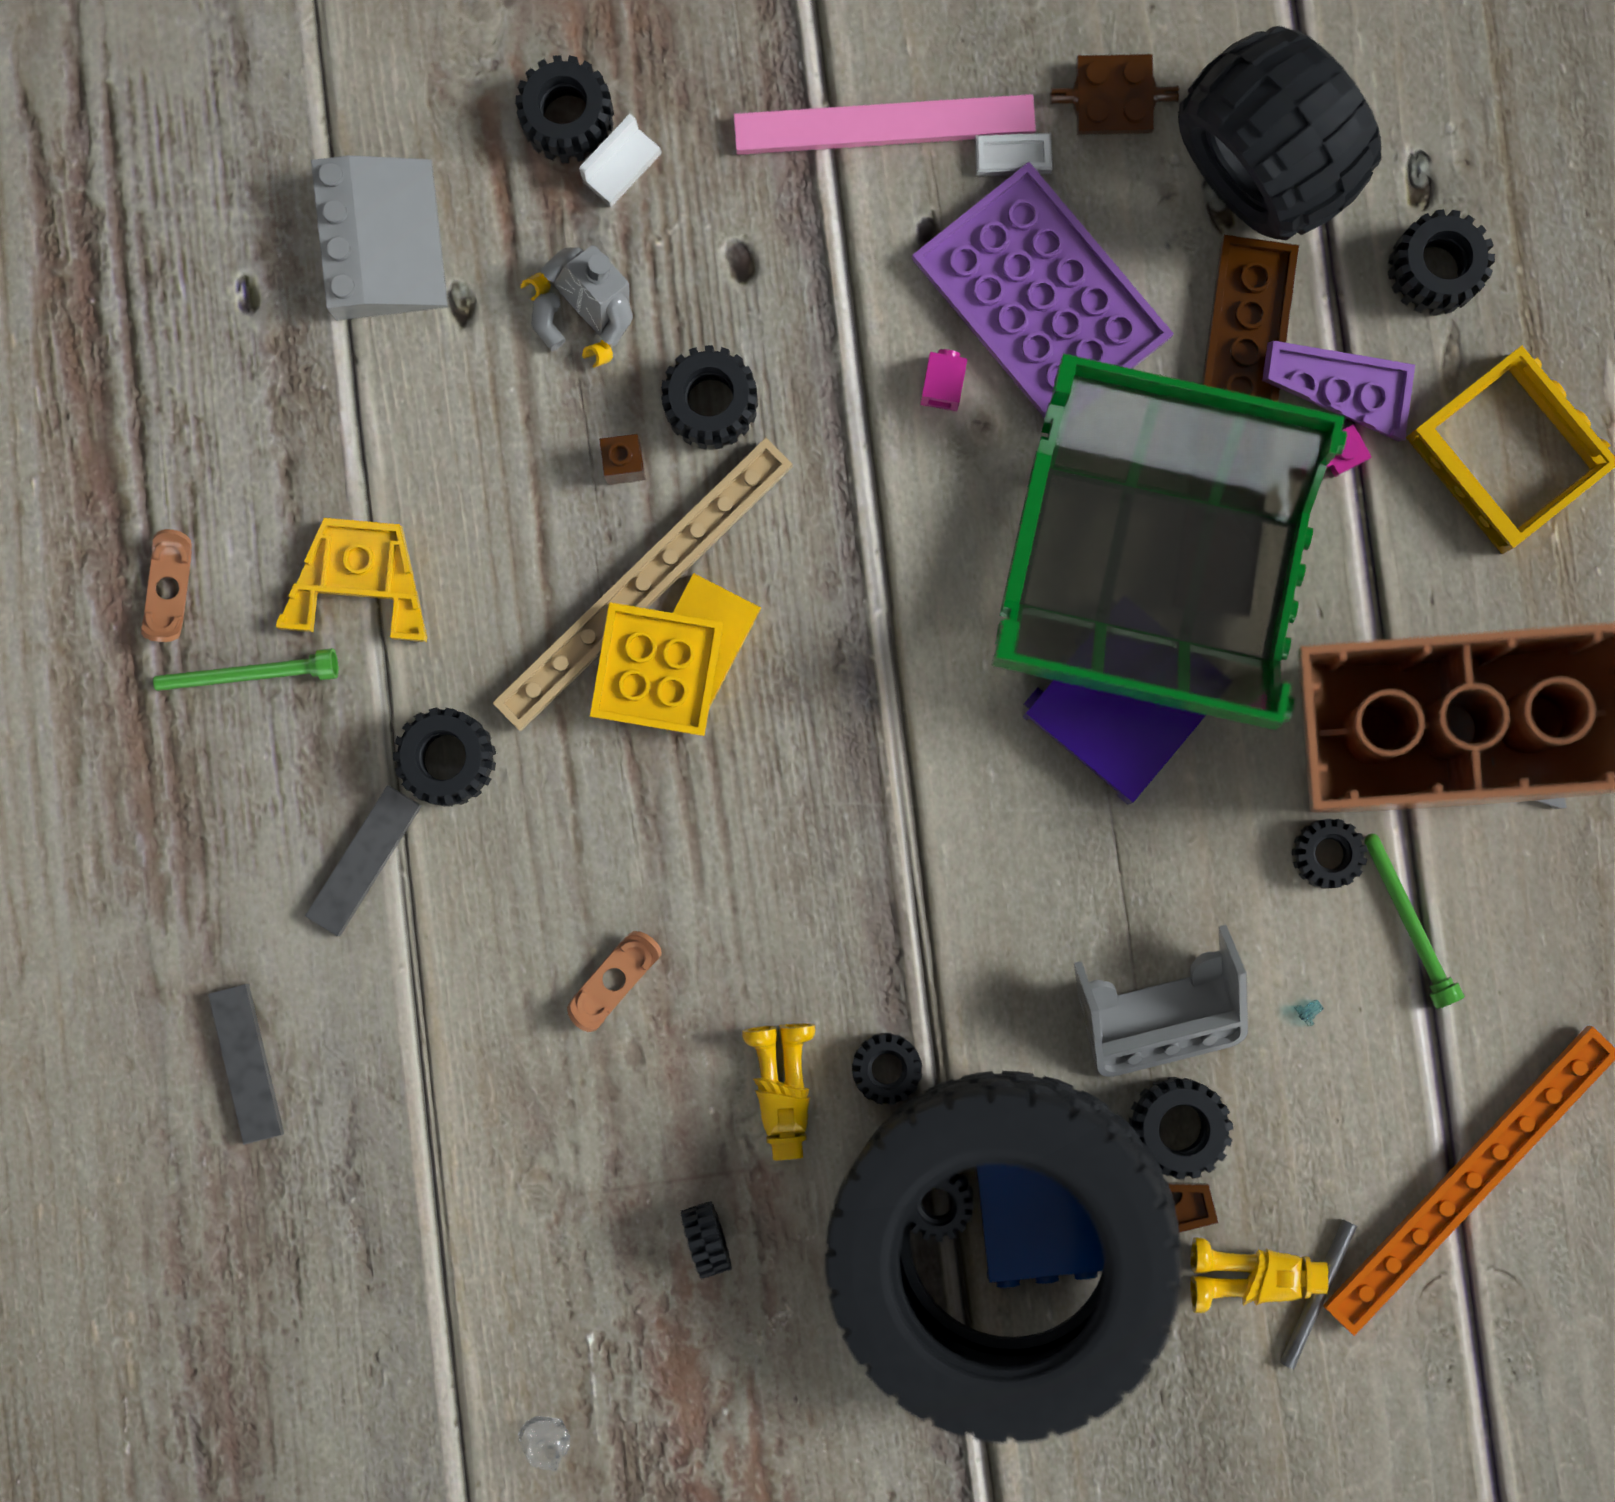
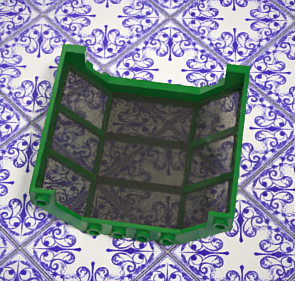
M1063 353L1058 365L1051 400L1048 403L1041 430L1042 433H1047L1048 437L1041 436L1031 469L1000 609V616L1007 617V619L1004 618L998 625L992 666L1271 730H1276L1280 727L1284 720L1289 721L1293 713L1295 698L1289 696L1292 684L1282 683L1281 660L1286 661L1289 655L1291 638L1286 637L1288 624L1294 623L1299 602L1293 600L1296 586L1300 587L1302 585L1306 571V564L1301 563L1303 550L1309 549L1313 536V528L1308 527L1310 513L1327 465L1337 454H1342L1346 444L1347 431H1342L1344 416Z

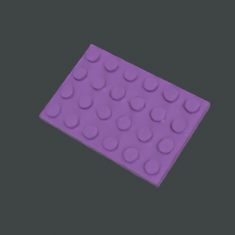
M1030 162L1026 163L912 255L914 263L1044 418L1048 403L1051 400L1056 372L1063 353L1133 369L1174 335ZM1077 381L1066 423L1109 388Z

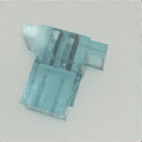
M1318 1000L1311 1001L1305 1007L1301 1005L1294 1007L1301 1020L1307 1026L1314 1025L1312 1020L1318 1013L1324 1010Z

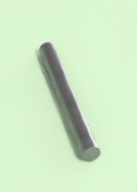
M1344 1219L1324 1260L1328 1264V1292L1357 1228V1225ZM1311 1294L1310 1299H1307L1280 1360L1281 1364L1295 1369L1327 1294Z

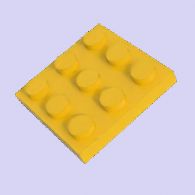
M609 602L590 717L705 736L724 622Z

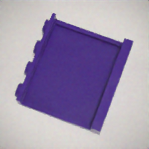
M1125 596L1118 604L1111 601L1109 615L1100 624V626L1182 644L1177 640L1107 625L1106 621L1110 624L1175 638ZM1084 631L1072 645L1077 650L1076 654L1069 662L1062 658L1058 663L1089 670L1093 633ZM1105 636L1103 674L1175 690V651ZM1189 655L1188 693L1220 700L1231 684L1199 657ZM1053 680L1044 691L1037 687L1023 704L1028 708V711L1023 715L1024 719H1031L1117 791V796L1127 805L1134 803L1206 716V714Z

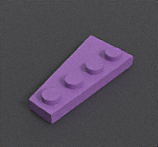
M1279 341L1267 343L1262 381L1340 416H1344L1396 441L1405 440L1415 364Z

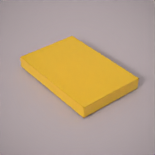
M693 573L673 613L724 622L710 709L755 623L761 607Z

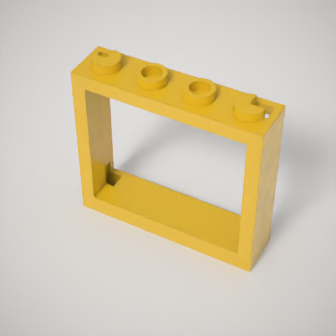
M1522 345L1406 437L1501 554L1519 545L1615 468V456L1608 449L1611 445L1596 435L1591 429L1589 418L1581 410L1575 409L1566 398L1564 388L1557 381L1551 380L1542 370V363L1539 358L1533 359ZM1508 370L1590 468L1588 472L1517 528L1435 429Z

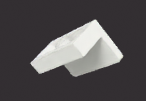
M629 114L580 166L579 170L583 183L612 207L659 157L661 149L638 129L636 118Z

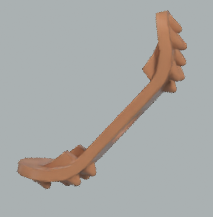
M164 529L158 531L153 537L146 603L141 626V634L144 638L151 641H174L179 638L183 627L192 558V543L186 534L177 530ZM163 578H173L179 585L178 594L172 599H163L157 594L156 586Z
M633 931L629 933L569 1002L567 1011L571 1021L583 1031H596L646 971L660 958L662 953L658 943L643 932ZM611 968L620 969L625 975V983L618 990L607 989L602 981L604 973Z

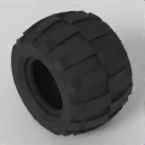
M1273 26L1266 32H1255L1230 45L1201 71L1188 88V96L1179 104L1178 124L1182 140L1206 182L1240 220L1259 234L1269 238L1286 241L1296 233L1303 235L1333 219L1357 198L1370 181L1373 174L1372 170L1379 165L1382 159L1381 135L1378 124L1369 104L1356 83L1337 60L1320 44L1299 31L1282 26Z

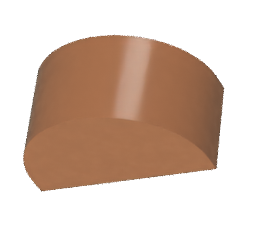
M1615 623L1301 646L1298 649L1310 812L1336 813L1422 809L1615 793Z

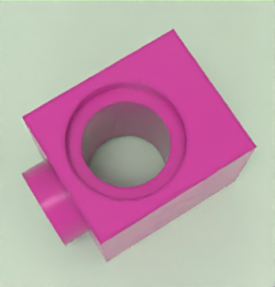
M939 349L938 353L930 352L920 405L957 412L968 358H962L959 352L949 349Z

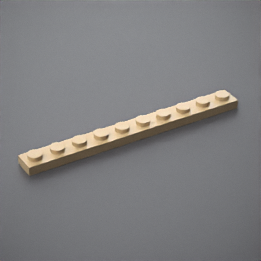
M765 438L517 678L493 704L519 731H522L600 655L609 602L647 609L793 467V464Z

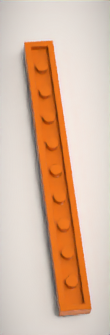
M1586 1026L1322 1306L1355 1336L1615 1061V1047L1593 1026Z

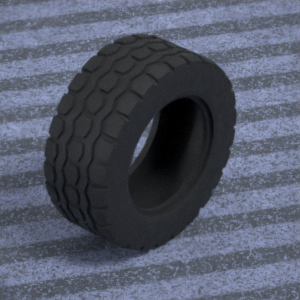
M993 1071L965 1075L959 1080L950 1079L925 1090L924 1094L915 1096L900 1106L874 1132L853 1163L837 1194L834 1210L831 1212L827 1228L826 1245L828 1246V1251L825 1253V1274L827 1286L832 1291L829 1295L832 1312L838 1327L845 1331L842 1336L858 1364L866 1366L867 1370L865 1373L872 1382L888 1397L893 1395L897 1398V1405L920 1420L925 1421L928 1418L933 1421L934 1427L964 1437L965 1433L972 1434L975 1440L1006 1443L1007 1438H1014L1016 1443L1034 1442L1049 1439L1050 1433L1055 1432L1057 1436L1073 1432L1088 1425L1089 1419L1092 1417L1099 1419L1124 1401L1123 1394L1132 1393L1143 1382L1152 1369L1151 1363L1158 1360L1171 1333L1170 1326L1176 1317L1181 1290L1180 1236L1173 1197L1167 1180L1162 1175V1169L1149 1147L1143 1144L1139 1139L1140 1135L1118 1113L1114 1114L1111 1112L1109 1106L1097 1097L1084 1090L1079 1092L1073 1089V1085L1047 1076H1043V1078L1034 1077V1073L1020 1071H1002V1074H994ZM1009 1164L1037 1171L1066 1188L1081 1203L1092 1219L1100 1237L1105 1260L1098 1284L1085 1304L1070 1318L1041 1333L1018 1337L997 1336L980 1332L962 1324L946 1313L933 1300L920 1280L911 1251V1224H906L921 1198L943 1179L964 1169L979 1165Z

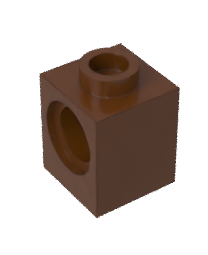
M638 434L599 439L603 472L608 485L646 480L642 447Z

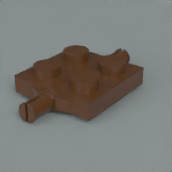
M1153 54L1078 55L1076 58V80L1073 88H1051L1050 104H1073L1077 116V135L1148 134L1154 130V108L1156 103L1178 102L1179 86H1156L1153 76Z

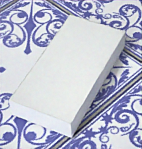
M1051 133L976 135V176L1013 175L1028 162L1032 164L1039 174H1051Z

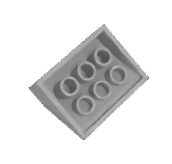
M350 155L311 160L326 306L333 317L338 321L447 308L448 300L432 160Z

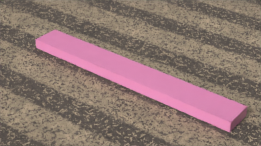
M1033 94L734 114L737 155L975 139L976 135L1035 134L1036 132Z

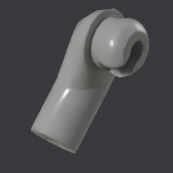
M548 292L545 295L540 294L534 300L531 325L551 351H555L565 343L566 339L553 324L554 313L560 307V300L556 294Z

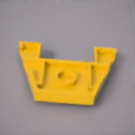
M324 518L304 560L305 565L298 581L293 584L288 595L290 598L283 614H280L277 619L276 628L280 630L314 632L318 593L391 599L394 602L390 638L393 640L427 642V633L403 527L400 524Z

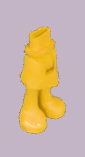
M812 1023L779 1025L784 1057V1083L778 1080L776 1027L760 1026L742 1030L744 1042L754 1047L757 1052L761 1077L753 1078L758 1086L755 1093L759 1100L761 1119L767 1134L766 1143L772 1144V1157L775 1161L803 1158L802 1141L807 1140V1135L804 1132H806L810 1097L808 1096L809 1088H805L803 1083L802 1046L805 1042L813 1039L815 1035V1024Z
M1194 1237L1192 1240L1190 1254L1192 1272L1237 1271L1249 1273L1247 1279L1191 1276L1190 1293L1194 1313L1207 1312L1210 1309L1212 1300L1215 1298L1242 1297L1244 1306L1254 1301L1255 1305L1266 1302L1292 1301L1302 1297L1310 1299L1311 1294L1328 1293L1327 1262H1311L1308 1256L1299 1257L1269 1249L1264 1251L1258 1249L1255 1254L1226 1253L1213 1250L1208 1240L1204 1238Z

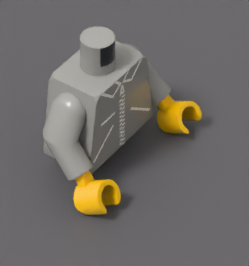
M592 245L585 251L579 247L564 248L541 268L542 273H535L523 280L521 289L530 284L534 285L536 294L530 299L534 301L540 294L545 295L551 288L550 281L554 282V287L602 338L600 342L586 346L582 352L584 359L596 354V362L593 365V368L612 360L613 351L611 346L617 345L633 319L630 307L629 283L614 267L610 259L596 246Z

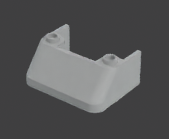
M1227 925L1219 926L1220 951L1205 952L1199 955L1190 967L1191 977L1121 995L1117 994L1116 988L1111 982L1102 980L1089 982L1082 961L1074 963L1078 1000L1093 1058L1101 1075L1107 1077L1119 1076L1233 1047L1246 1038L1248 1034L1247 973Z

